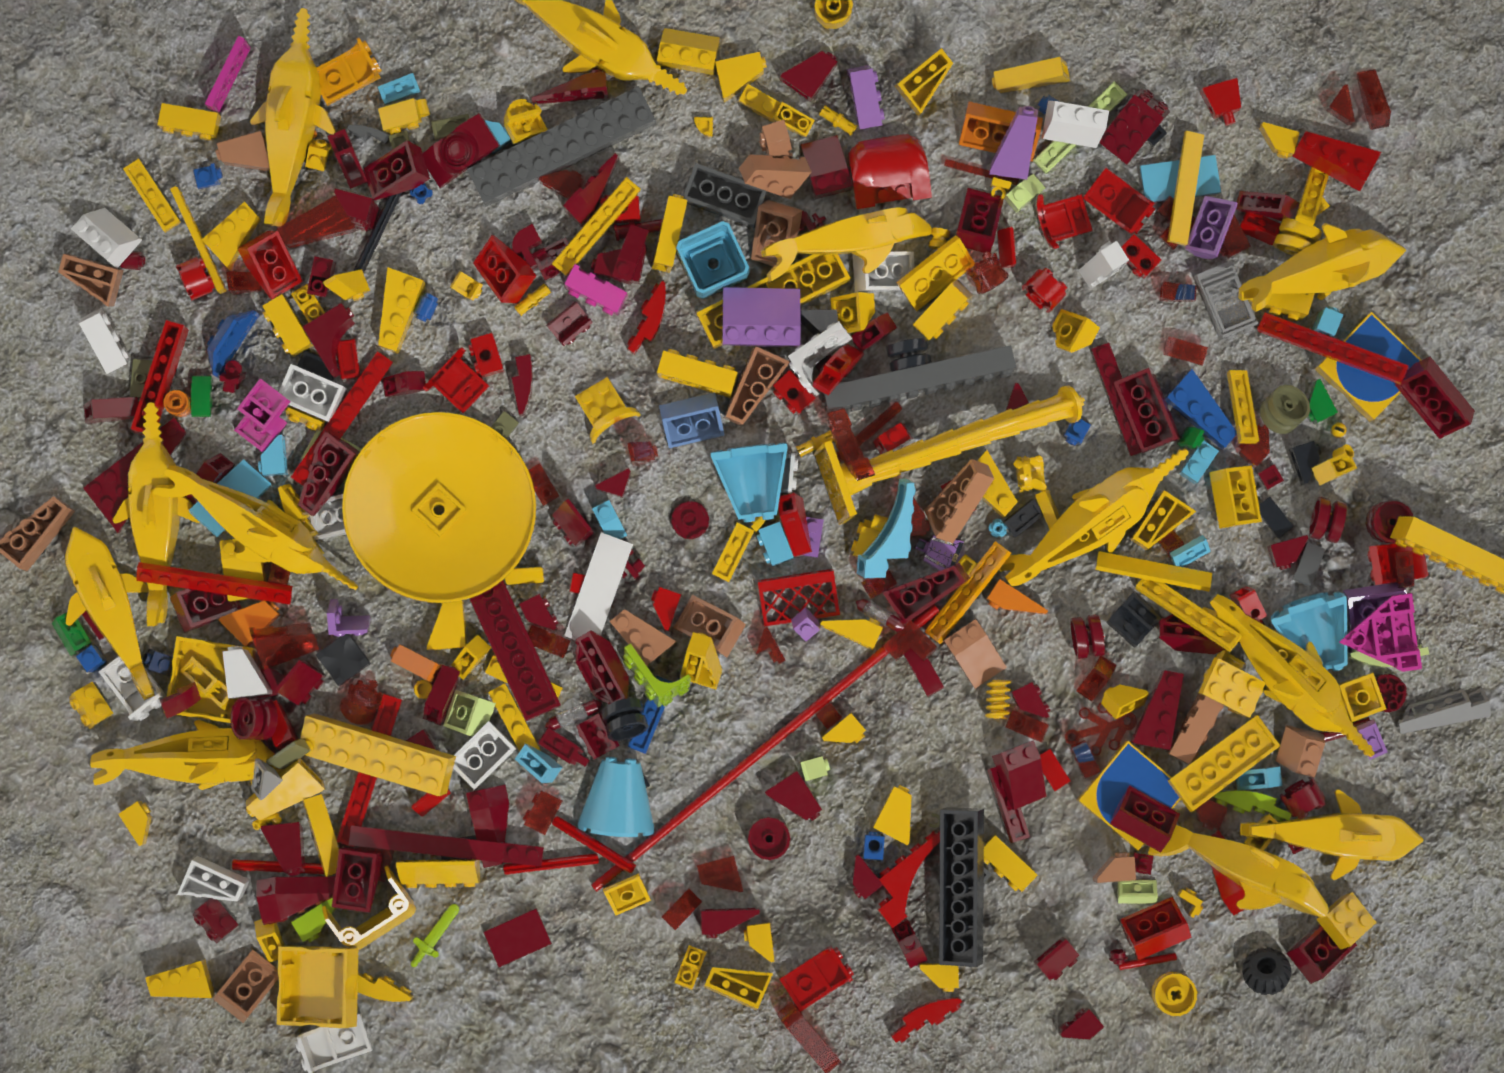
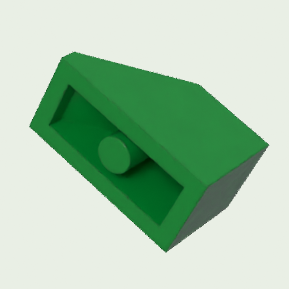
M1321 379L1313 382L1308 398L1310 412L1307 419L1315 425L1335 415L1338 411Z

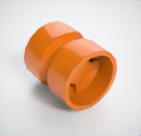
M173 390L166 394L163 404L169 413L181 418L191 413L190 396L180 390Z

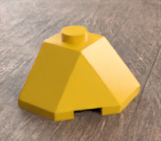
M856 292L831 298V310H837L838 321L848 333L863 331L875 313L874 293Z
M1064 309L1060 310L1052 324L1053 332H1055L1057 339L1055 340L1056 347L1070 353L1091 345L1100 329L1089 318Z

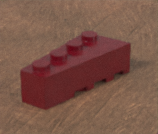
M1166 670L1161 671L1130 743L1171 750L1184 674Z

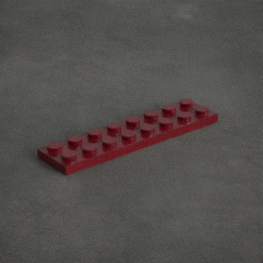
M502 580L490 590L470 598L472 607L525 722L560 707L561 704L504 581Z

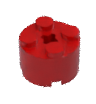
M195 257L176 265V269L180 274L188 295H190L191 301L213 292L212 289L215 288L211 276H206L205 274L207 269L202 257L199 259Z
M1044 268L1043 270L1038 269L1022 286V290H1027L1026 297L1039 309L1044 307L1047 309L1046 312L1050 313L1066 296L1065 290L1067 286L1062 281H1057L1048 268Z

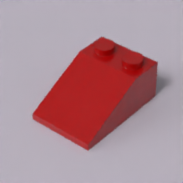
M266 231L237 248L246 267L271 300L303 282L278 231Z
M491 235L473 262L501 303H518L537 276L524 259L494 235Z

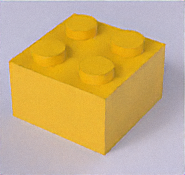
M1353 892L1342 895L1329 907L1326 917H1318L1316 919L1340 950L1352 946L1377 923Z

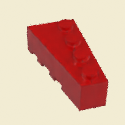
M1305 131L1292 157L1361 191L1381 152Z

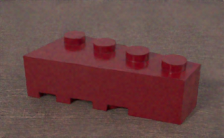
M957 563L883 592V595L899 618L906 624L971 578L962 565Z

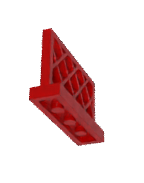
M833 568L757 580L764 627L792 623L791 620L793 618H789L784 614L790 605L800 613L810 602L818 608L813 614L817 619L840 615ZM831 582L832 590L828 595L819 590L823 583ZM807 585L815 589L809 598L800 593L802 588ZM787 588H791L796 592L790 601L781 596ZM772 591L777 596L769 604L764 600L763 592ZM817 591L826 597L820 606L811 601ZM798 594L807 600L801 609L792 604ZM779 597L788 603L782 612L773 606ZM828 599L835 604V611L826 612L822 609ZM771 608L780 614L775 621L767 622L766 614Z

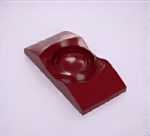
M478 113L456 127L449 135L430 146L423 153L428 171L439 188H442L498 148L500 144L482 115Z

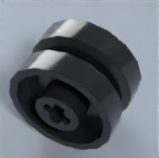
M927 338L907 339L886 346L887 356L898 358L889 363L891 372L932 363L930 355L922 353L928 349Z
M621 699L602 709L601 716L604 724L607 725L605 729L609 740H628L641 735L648 729V722L646 716L643 715L644 709L640 699Z

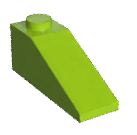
M333 898L291 922L303 942L308 940L311 943L320 937L318 933L323 931L327 924L322 907L326 906L333 915L336 908L332 907Z

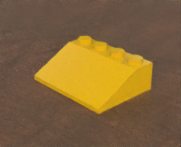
M402 860L396 862L400 883L406 884V888H417V884H425V888L437 887V884H444V887H456V883H464V887H475V883L480 882V860Z

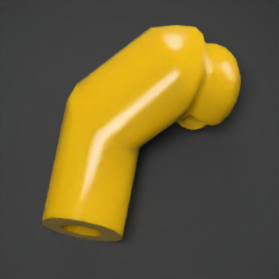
M275 813L260 821L258 819L255 820L252 826L255 830H259L261 826H265L270 822L273 825L280 824L282 818L279 816L280 814Z

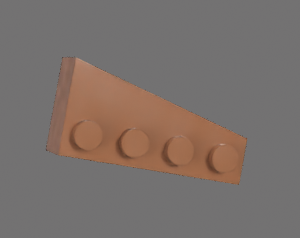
M971 459L924 510L936 538L954 543L994 480L987 464Z

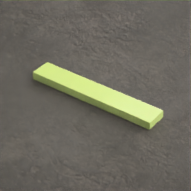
M1114 81L1088 107L1108 110L1110 113L1128 94ZM1052 141L1033 162L1047 174L1076 145Z

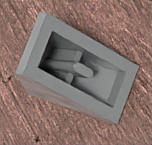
M258 758L255 759L251 789L259 800H263L283 779L272 766Z

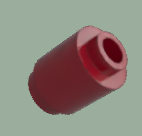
M132 251L120 267L123 269L141 270V267L145 266L146 258L141 251Z

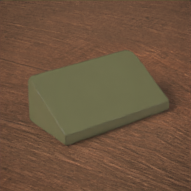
M299 739L267 759L266 762L279 769H285L310 752V748L304 739Z

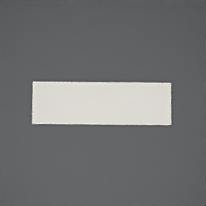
M602 532L600 533L566 629L565 637L576 640L590 630L601 636L633 544Z

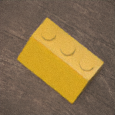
M664 28L658 51L657 65L714 75L720 37Z
M1252 465L1209 472L1219 529L1262 522Z

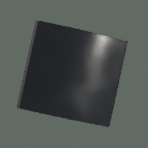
M1133 592L1106 623L1135 648L1162 617Z

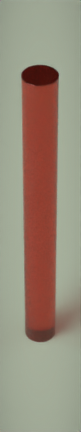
M946 159L944 163L946 167L990 179L995 177L1010 181L1013 185H1018L1019 178L989 174L990 170Z

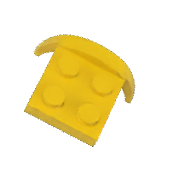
M608 377L575 396L593 426L590 433L592 444L596 443L599 435L614 423L628 417L641 416L637 409L625 406Z

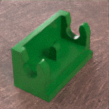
M66 612L56 617L52 625L69 655L73 656L79 650L87 648L91 641L78 619L71 626L66 625Z

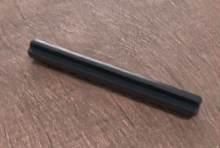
M402 193L387 198L353 271L362 269L363 273L365 272Z

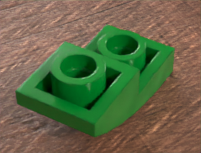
M192 376V417H211L213 401L211 398L212 376Z
M1186 427L1177 445L1183 448L1187 446L1192 450L1196 446L1200 447L1205 439L1202 436L1205 431L1195 427Z

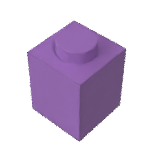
M806 607L791 620L793 630L805 641H808L820 630L818 619Z

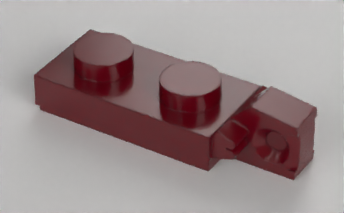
M547 727L538 742L539 745L574 766L578 762L586 767L590 761L582 756L584 751L579 746Z

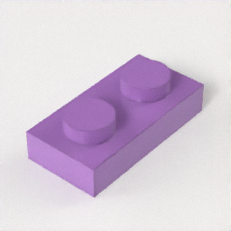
M806 517L812 552L803 556L818 558L824 520Z
M1374 719L1356 726L1358 733L1362 734V738L1367 740L1368 745L1372 746L1375 753L1372 757L1368 756L1370 760L1388 753Z

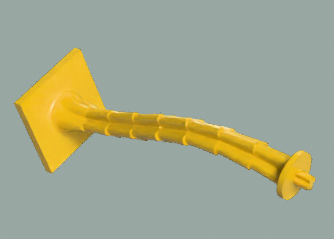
M1069 385L1062 386L1058 390L1057 395L1045 400H1036L1014 410L1008 409L984 420L981 418L956 430L952 428L925 441L921 439L894 452L890 450L867 461L858 460L839 464L832 441L823 443L814 452L838 524H844L857 515L851 496L871 486L873 482L901 475L902 472L931 465L933 461L962 454V451L991 444V441L1018 435L1021 431L1046 426L1049 422L1063 419L1069 423L1078 422L1082 416V406H1084L1085 399L1078 395L1073 387Z

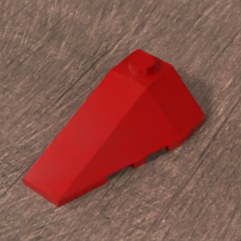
M1219 830L1211 835L1212 837L1225 839ZM1212 867L1221 899L1234 916L1245 910L1239 909L1237 906V902L1245 897L1243 887Z

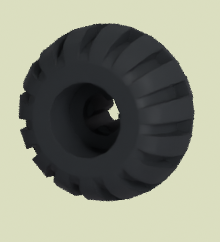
M1262 947L1252 951L1245 959L1242 974L1244 981L1254 992L1261 993V995H1274L1277 992H1281L1289 983L1291 966L1286 956L1279 950ZM1265 970H1269V974H1264Z

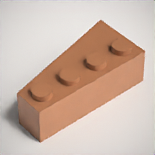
M755 346L751 351L723 418L740 426L743 425L789 365L790 361Z
M53 496L35 510L30 517L22 520L16 528L7 532L0 539V553L19 569L28 571L75 511L61 499Z
M1198 693L1171 744V750H1168L1167 754L1185 764H1191V762L1195 761L1199 755V752H1197L1199 747L1203 746L1208 738L1207 733L1210 728H1213L1217 720L1216 717L1224 705Z

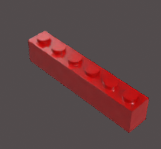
M168 320L165 321L131 426V430L137 434L144 435L142 433L146 429L143 426L146 422L143 418L146 415L144 408L147 407L148 403L152 402L159 409L156 414L161 418L164 409V398L170 391L189 332L182 324Z

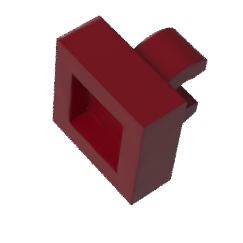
M1133 853L1136 873L1151 875L1154 856Z

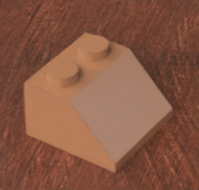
M1286 725L1275 759L1276 762L1295 773L1315 778L1325 746L1324 734Z
M1127 852L1115 853V856L1110 857L1093 876V881L1103 883L1136 880L1135 858Z

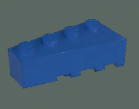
M1193 369L1184 376L1165 398V401L1192 425L1204 430L1203 434L1221 450L1226 448L1237 435V431Z

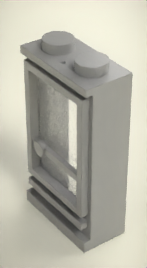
M1232 260L1199 273L1194 277L1220 340L1226 338V341L1236 338V334L1242 331L1244 334L1254 331V327L1259 324L1249 301H1241L1238 298L1239 288L1242 284Z

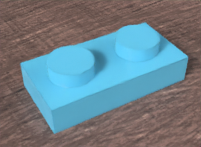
M413 73L378 86L385 106L421 92Z
M1201 535L1172 551L1170 556L1174 566L1184 567L1211 551L1207 539L1204 535Z

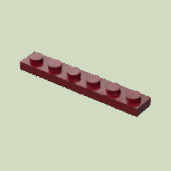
M1110 343L1092 348L1091 353L1129 456L1142 453L1113 383L1123 378Z

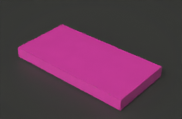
M237 37L205 102V105L211 112L219 114L251 49L243 37Z

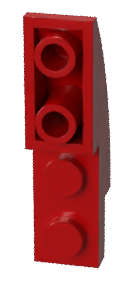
M661 281L660 284H655L651 291L652 297L650 300L646 299L641 307L643 310L642 315L647 319L646 321L642 319L637 327L639 332L636 336L632 335L627 343L629 346L628 351L633 355L637 353L644 340L652 343L659 330L666 305V284L664 281Z
M849 344L841 347L826 362L823 371L814 380L812 387L829 396L843 377L846 378L863 357L864 352Z
M959 997L942 998L912 1009L901 1017L905 1024L892 1033L891 1037L896 1043L898 1041L902 1043L910 1037L909 1033L912 1030L918 1031L925 1025V1020H928L931 1025L934 1023L936 1025L940 1024L946 1019L944 1016L947 1013H954L961 1007L960 1003L962 1000Z

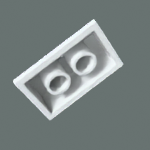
M1048 101L1041 139L1097 148L1106 130L1109 111L1058 101Z
M106 208L83 214L71 228L72 231L116 268L123 263L142 241L140 237Z
M290 364L279 389V393L291 401L288 405L328 422L338 409L346 392L344 386Z
M488 721L454 755L456 759L453 769L475 790L517 748Z

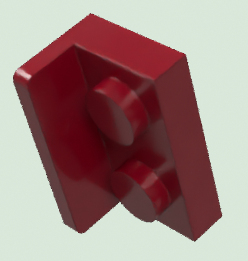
M566 237L532 254L544 280L562 273L552 265V262L569 244Z

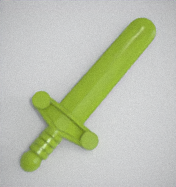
M451 904L424 941L418 937L413 939L414 944L420 950L410 963L412 967H416L426 954L434 958L439 956L438 951L434 950L433 947L458 914V905Z

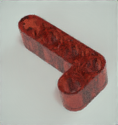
M792 1001L776 1013L784 1026L825 1073H829L841 1063L838 1056L804 1018Z

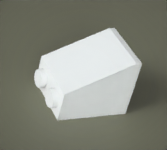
M239 646L228 647V651H223L228 698L236 699L272 694L271 687L248 650H244Z

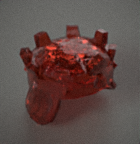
M985 251L982 255L984 260L976 262L973 270L969 268L966 271V274L975 282L978 294L989 292L1009 277L1008 272L1002 268L996 253H993L991 257V253Z
M358 680L355 685H349L347 695L340 701V710L349 722L365 725L374 720L376 710L382 703L380 699L383 696L382 692L377 693L375 690L378 686L376 680H370L368 682L369 685L363 684L362 680Z

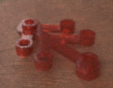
M1101 702L1097 705V711L1099 713H1107L1108 715L1112 716L1107 710H1105L1104 712L1100 710L1099 707L1101 705ZM1083 707L1078 712L1079 717L1088 719L1096 723L1097 726L1080 731L1074 729L1067 730L1064 734V740L1066 743L1074 745L1081 738L1100 733L1095 744L1090 747L1092 755L1098 756L1101 754V748L1111 729L1119 727L1114 739L1108 742V748L1115 751L1119 749L1120 741L1126 730H1132L1136 726L1137 718L1130 712L1117 718V720L1108 722L1090 712L1088 708ZM1084 709L1088 711L1086 717L1081 715V711ZM1125 717H1128L1130 719V723L1128 725L1124 724L1123 722ZM1070 733H1073L1075 735V739L1073 741H1070L1068 739V735ZM1112 741L1117 742L1116 748L1111 747L1110 744ZM1095 746L1099 748L1097 754L1092 752V748Z

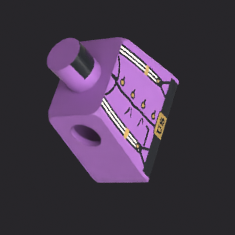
M933 535L930 542L919 539L915 549L926 553L923 561L939 571L955 565L964 542L955 540L954 543H950Z

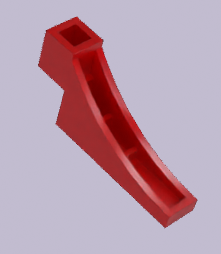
M932 831L925 837L927 841L922 845L917 843L910 849L911 853L908 856H900L894 861L896 863L891 869L887 867L879 873L881 875L878 878L892 898L886 897L879 903L878 911L892 928L908 917L905 914L912 881L925 857L940 842V831L937 833Z

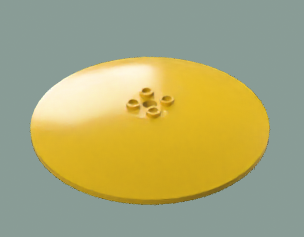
M443 412L423 413L401 419L389 425L375 435L360 451L348 473L344 487L342 504L343 523L348 541L357 559L369 574L383 586L397 594L417 601L428 603L458 602L490 590L507 577L517 566L530 543L536 518L535 491L529 471L521 456L506 438L496 430L478 420L459 414ZM436 505L443 506L444 513L442 515L434 513L433 508Z

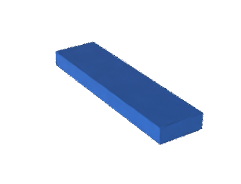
M656 676V679L659 681L672 683L670 680ZM647 698L643 708V715L646 716L649 727L641 735L631 738L628 747L646 754L665 706L657 707L653 700L649 701Z

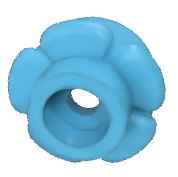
M994 519L989 524L988 529L993 537H1003L1007 533V528L1001 519Z

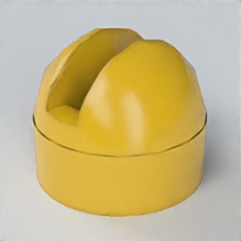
M1337 422L1331 426L1330 432L1333 437L1341 438L1346 434L1347 428L1343 423ZM1335 427L1343 429L1344 432L1335 430Z

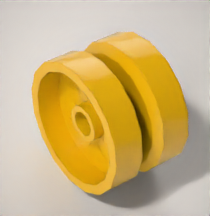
M1284 218L1279 227L1283 234L1276 236L1273 245L1280 251L1294 256L1308 246L1318 242L1322 231L1315 226H1308L1295 219Z
M1166 972L1154 981L1151 997L1154 1004L1162 1012L1170 1016H1182L1194 1008L1197 1001V990L1194 983L1187 976L1178 972ZM1172 991L1177 992V994H1176L1175 997H1172V996H1173V995H1171V992H1172Z

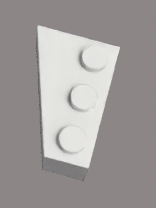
M1109 241L1101 246V249L1098 250L1099 252L1078 270L1090 289L1122 270L1129 261L1117 241L1114 243Z

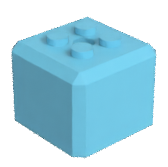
M724 221L680 240L677 244L678 257L698 298H708L723 291V287L730 288L748 278L749 265L729 223ZM716 259L719 265L717 268L711 269L708 266V261Z

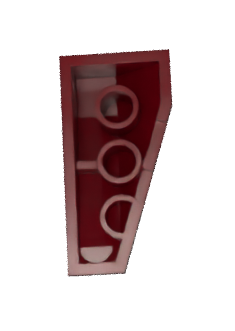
M336 876L272 877L257 880L256 898L263 925L283 922L297 912L299 914L304 912V909L314 904L319 905L333 898Z

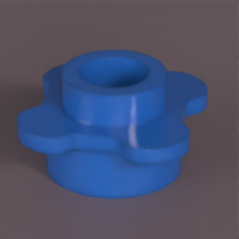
M423 183L417 188L411 189L410 195L417 199L418 204H424L428 197H432L433 192Z

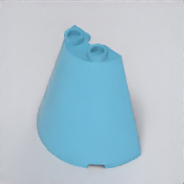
M787 443L751 445L730 448L726 451L711 452V458L738 520L743 519L744 522L755 521V517L762 516L763 520L774 519V515H777L788 448Z
M1328 592L1313 594L1282 606L1283 611L1280 613L1278 610L1272 614L1271 622L1280 635L1289 639L1303 650H1306L1308 642L1314 644L1326 670L1339 671L1348 665L1347 645L1339 643L1347 635V598L1345 594L1340 592H1334V595L1330 596Z
M606 757V760L602 759L578 821V828L580 830L586 831L589 828L593 834L615 837H638V833H643V836H649L654 833L655 828L641 762H636V759L626 758L625 762L617 761L616 757Z

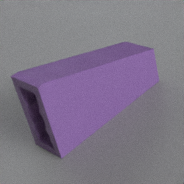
M1031 106L1018 108L991 162L989 174L1027 180L1038 109H1034Z

